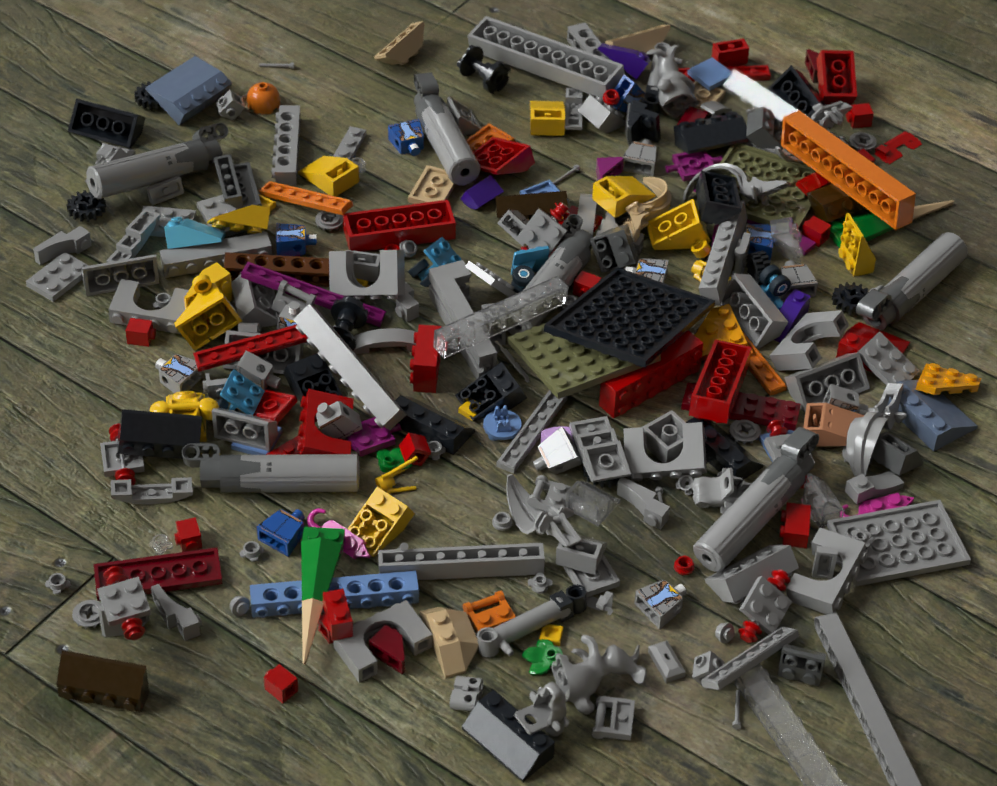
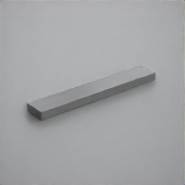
M549 390L498 459L496 467L514 474L541 437V431L547 429L567 401L568 396L557 399Z
M780 627L701 680L702 686L715 690L722 689L783 648L784 644H789L798 638V630Z

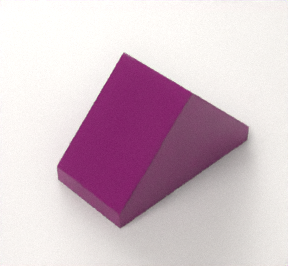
M597 158V180L606 176H618L623 172L624 158Z

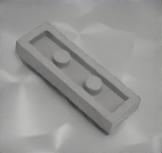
M350 126L333 157L348 158L352 161L366 136V130Z

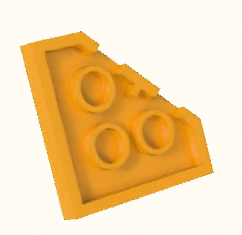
M730 304L713 308L695 334L703 342L701 361L707 360L715 339L748 346Z
M926 363L915 390L933 395H940L942 391H948L949 394L962 393L965 389H969L970 392H977L981 378L971 373H960L953 368L945 369L935 363Z

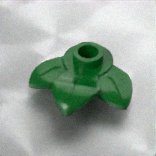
M384 448L377 452L378 466L384 473H388L405 463L400 448H394L391 451ZM413 464L408 465L402 470L410 468Z
M538 640L537 647L527 648L522 653V657L532 663L529 674L539 675L546 673L552 667V662H556V654L563 655L562 650L554 647L553 643L549 640Z

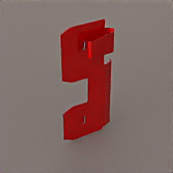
M904 131L875 148L876 153L874 154L883 162L891 164L903 156L896 149L897 147L904 144L914 150L921 146L922 143L910 132Z

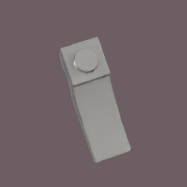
M79 226L67 234L63 231L57 233L33 248L35 262L42 265L58 257L63 252L68 254L81 253L92 246L90 232Z
M405 282V295H398L395 311L399 317L409 322L419 317V303L414 299V289Z
M891 470L875 476L861 474L847 480L845 492L856 504H859L867 499L870 500L893 493L903 488L904 482Z
M621 477L618 481L617 495L629 501L644 516L643 522L661 530L669 520L670 506L656 500L657 493Z
M159 584L152 586L153 601L168 629L177 626L184 641L199 636L200 626H202L200 616L194 614L191 607L184 608L174 602Z

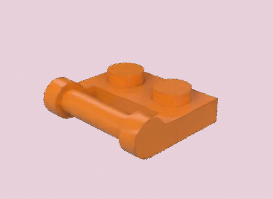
M501 590L495 592V595L473 603L467 602L463 604V610L467 613L476 633L482 628H494L516 617ZM494 603H498V606L487 609L476 614L474 613L475 610L492 605Z

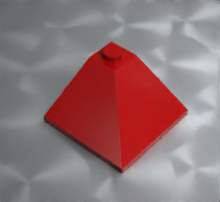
M492 137L473 152L480 164V171L497 175L525 172L535 164L531 145Z
M858 322L848 329L839 341L836 358L848 353H857L879 331L902 354H904L910 342ZM863 363L864 369L867 370V371L872 372V371Z

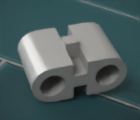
M457 676L454 690H452L450 697V709L472 711L482 696L483 678Z

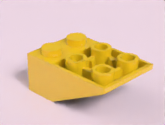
M530 101V135L564 136V101Z
M322 156L298 171L299 175L331 196H338L359 183V166L348 158Z
M606 176L593 183L592 199L614 218L626 213V207L635 201L643 204L656 196L633 176Z
M250 205L213 217L207 221V224H212L213 228L218 229L229 227V230L234 232L246 230L247 234L261 233L268 228L270 208Z
M846 213V218L843 222L844 229L841 235V245L838 249L839 256L844 260L847 269L850 270L854 277L873 273L876 258L849 213Z
M216 262L201 271L199 275L209 276L211 282L217 284L229 302L233 301L231 274ZM193 285L184 297L185 310L197 296Z
M376 487L347 530L367 542L366 547L369 554L375 557L378 554V550L384 549L406 528L415 513L407 505Z

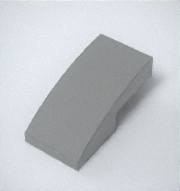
M708 101L700 106V108L713 115H722V113L726 114L732 111V109L717 101Z
M240 322L238 324V331L261 333L262 327L260 323Z

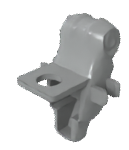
M722 468V472H718V477L709 478L703 476L695 478L692 485V498L697 507H720V513L723 514L752 483H747L742 478L733 476L732 468Z
M549 682L544 688L539 687L537 694L531 691L529 697L533 701V705L516 711L514 715L528 734L544 729L549 735L556 737L569 724V720L566 717V696L555 682ZM532 716L536 719V723L528 724L524 717Z

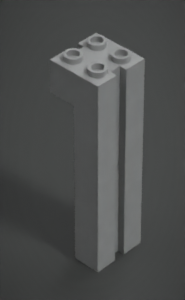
M463 260L429 269V281L431 283L429 285V297L449 333L457 340L459 350L477 380L497 365V351L468 301H471V297L469 296V286L466 283L470 281L471 272L465 267L466 264Z

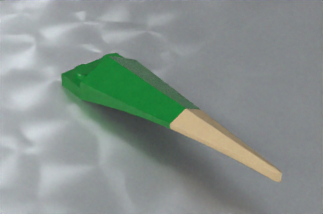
M954 200L914 206L913 220L951 206ZM873 213L851 216L867 242L894 229ZM846 217L841 218L840 221L828 223L831 225L830 238L839 248L844 229L843 222Z
M304 527L301 566L302 660L304 665L307 663L323 610V592L329 591L343 552L345 529Z

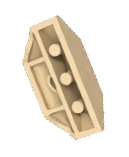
M416 22L408 26L374 56L375 60L390 65L406 64L409 61L408 59L415 56L423 46L424 22Z
M660 25L605 42L609 45L646 53L654 49L657 43L665 40L671 27L670 25Z
M444 607L420 611L423 623L432 633V646L445 678L466 673L479 648L477 637L467 613Z

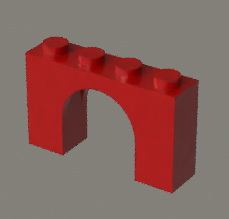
M308 389L306 396H302L300 407H303L299 418L302 424L298 432V436H301V439H299L297 446L300 454H351V441L332 438L318 430L315 422H317V408L321 403L325 402L331 405L341 401L353 409L354 398Z

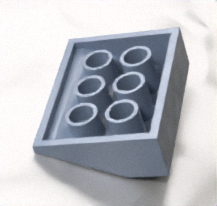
M194 56L145 89L174 121L181 125L224 96L230 90L232 82L221 70Z
M918 380L898 382L903 384L898 412L907 414L902 423L931 450L936 451L977 429V425L942 393L940 395H933L915 390ZM890 395L888 405L892 401L894 395Z

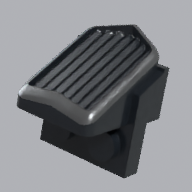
M636 100L629 102L627 109L625 135L629 146L634 141L639 142L641 138L656 143L661 140L659 114L649 111L648 104Z

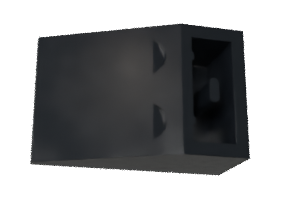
M318 353L288 364L283 372L291 390L300 402L302 396H306L308 389L342 396L327 362Z
M502 362L455 394L461 405L466 401H470V411L477 414L475 417L470 416L473 421L485 418L487 414L495 410L496 406H499V409H503V406L506 405L507 410H510L527 399L518 383Z

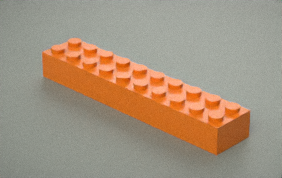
M801 111L783 117L781 146L895 230L912 223L915 192Z

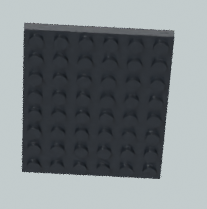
M617 267L544 325V332L645 368L715 307V300Z

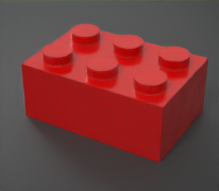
M821 50L817 57L819 96L826 105L839 101L853 105L857 98L854 51Z
M419 324L418 332H414V343H416V345H412V357L414 359H410V370H413L410 373V384H413V392L436 393L441 359L442 326Z

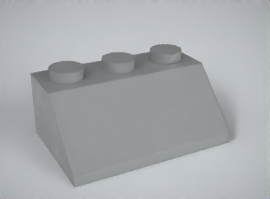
M240 274L231 285L237 312L242 322L260 323L261 327L277 325L280 313L271 309L276 297L274 289L241 278Z
M213 408L212 410L214 438L266 451L271 450L278 436L277 421L224 408Z

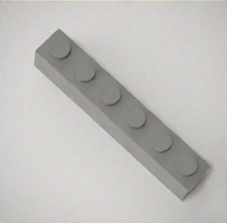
M267 232L223 239L222 242L160 250L164 276L169 278L201 272L216 262L224 268L225 252L272 255Z

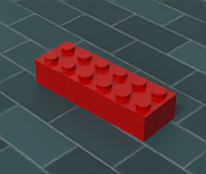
M449 200L358 211L343 215V230L348 248L352 251L364 252L385 249L388 244H397L400 247V243L404 240H412L415 244L436 242L441 237L445 240L456 239V222Z
M688 330L661 353V361L601 383L599 406L614 419L619 415H623L631 408L639 406L645 400L653 398L659 392L667 390L675 383L681 382L689 375L695 374L700 370L703 342Z
M714 340L691 396L689 416L727 424L749 368L752 347Z

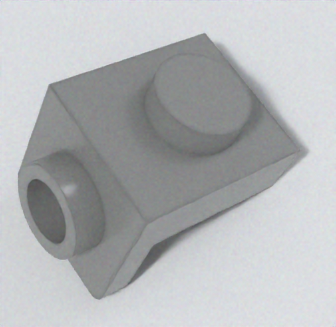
M205 373L206 380L202 381L203 391L208 393L209 398H222L220 393L228 378L210 380L209 373Z

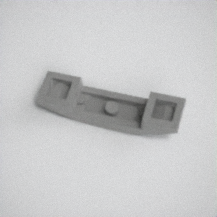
M566 88L565 129L582 130V114L578 110L582 106L583 92L574 88Z
M581 193L577 215L583 219L581 229L588 231L593 236L597 203L592 199V194Z
M386 328L363 332L354 336L357 344L353 352L355 354L369 353V348L406 346L407 351H412V345H416L414 343V332L416 331Z
M192 477L171 478V483L131 485V480H111V498L126 503L162 504L178 501L193 495Z

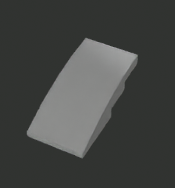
M608 416L570 422L569 428L575 446L592 483L631 476L621 442L617 440Z

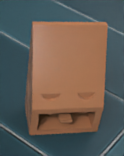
M807 403L803 428L819 435L816 447L846 446L850 424L855 418L864 417V415L829 403Z

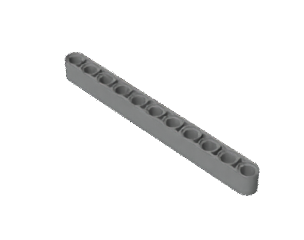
M831 613L815 617L814 626L890 786H922L837 613Z

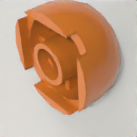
M261 82L249 89L247 94L249 110L251 108L254 110V113L265 115L273 113V110L276 108L277 110L279 109L281 104L280 95L274 85Z

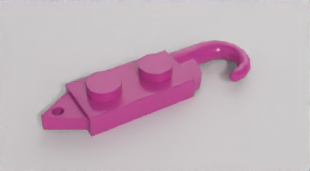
M898 492L866 500L859 505L858 513L865 514L908 506L914 501V497L903 496ZM847 504L839 509V516L841 518L848 517L844 513V510L849 507Z
M317 508L310 512L307 518L308 527L345 529L343 552L354 559L370 558L366 547L367 542L334 520L327 521L322 527L314 522L316 514H325L326 510Z

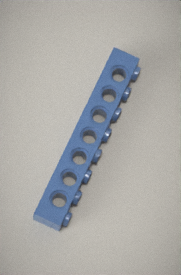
M416 571L336 577L332 579L329 591L344 589L349 609L391 606L405 600L409 604L419 603ZM302 581L250 585L252 618L302 613Z

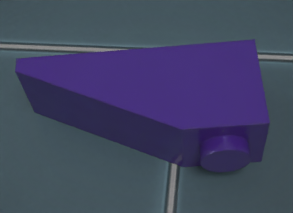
M604 43L597 48L612 61L623 64L624 70L635 79L641 75L651 61L646 53L639 52L638 50Z
M794 289L786 298L779 311L787 319L788 324L781 335L774 339L775 341L781 343L802 317L808 313L810 295Z

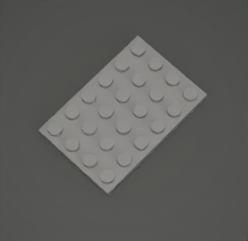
M941 500L827 521L829 531L852 538V530L869 532L871 534V538L868 541L870 546L866 548L868 552L865 563H861L857 578L852 580L855 587L970 565L971 559Z

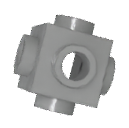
M229 90L217 102L219 114L231 121L245 109L243 97L232 90Z
M712 651L694 658L692 678L702 686L701 680L723 666L725 662Z

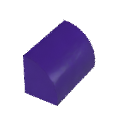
M492 175L466 190L460 199L467 207L478 209L504 191Z

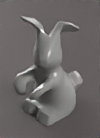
M679 45L671 46L667 51V55L663 53L662 49H651L646 52L648 55L656 54L658 58L657 72L661 78L657 85L659 89L658 98L664 111L673 118L685 114V110L689 106L696 107L699 104L693 95L695 89L693 81L678 71L674 53Z
M583 635L581 642L587 644L589 654L582 649L572 650V653L580 656L583 662L572 665L568 660V656L556 654V662H552V672L556 684L564 692L566 701L573 702L577 710L584 715L594 711V704L590 701L589 697L597 690L604 676L611 673L618 675L630 674L634 682L642 684L647 674L645 667L637 665L640 651L639 645H637L633 656H629V654L615 644L607 647L605 653L601 656L596 641L588 635Z

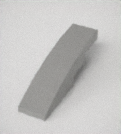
M145 208L126 228V235L116 244V251L106 262L135 258L154 230L161 214Z

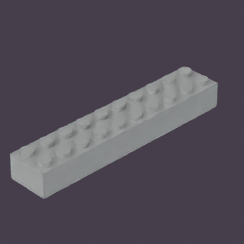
M485 16L467 35L469 46L481 47L484 56L497 61H503L508 65L593 96H599L602 99L603 94L609 89H614L623 75H625L623 64Z

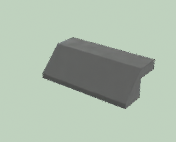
M231 154L213 157L225 203L237 209L250 205L261 206L250 162L233 165Z

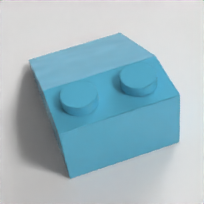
M182 217L171 218V221L164 227L168 249L222 242L226 236V232L190 219H182Z

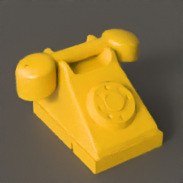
M694 199L647 221L649 222L647 226L649 237L654 250L691 249L695 257L700 259L710 254L711 247L708 243L711 240L707 233V225L701 221L700 212Z
M204 274L198 275L193 279L192 285L195 292H197V296L174 322L175 327L194 351L209 343L210 338L213 340L225 333L226 330L242 322L241 317L217 284L212 283L209 276Z
M180 391L166 396V402L157 401L152 404L150 412L202 416L200 442H206V420H213L212 410L213 408H219V405L213 398H205L203 393Z

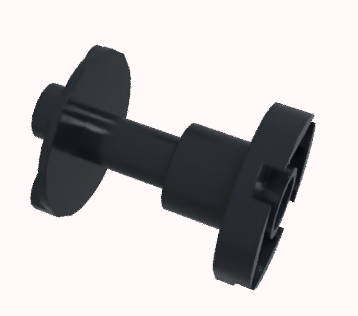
M470 45L463 57L457 62L460 74L466 77L478 71L479 76L483 78V88L487 92L495 94V91H501L509 81L510 77L507 75L508 71L511 72L510 66L503 61H497L494 64L489 62L484 64L482 62L483 49L479 46Z
M345 296L343 299H336L333 303L331 315L336 321V326L332 327L354 351L357 342L351 331L365 325L369 311L368 309L365 310L360 300Z

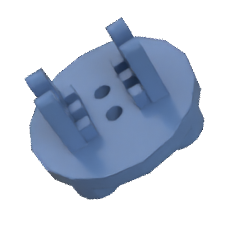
M506 405L503 406V409H499V406H496L495 410L484 418L483 428L490 440L514 439L521 429L522 421L516 413L507 410Z

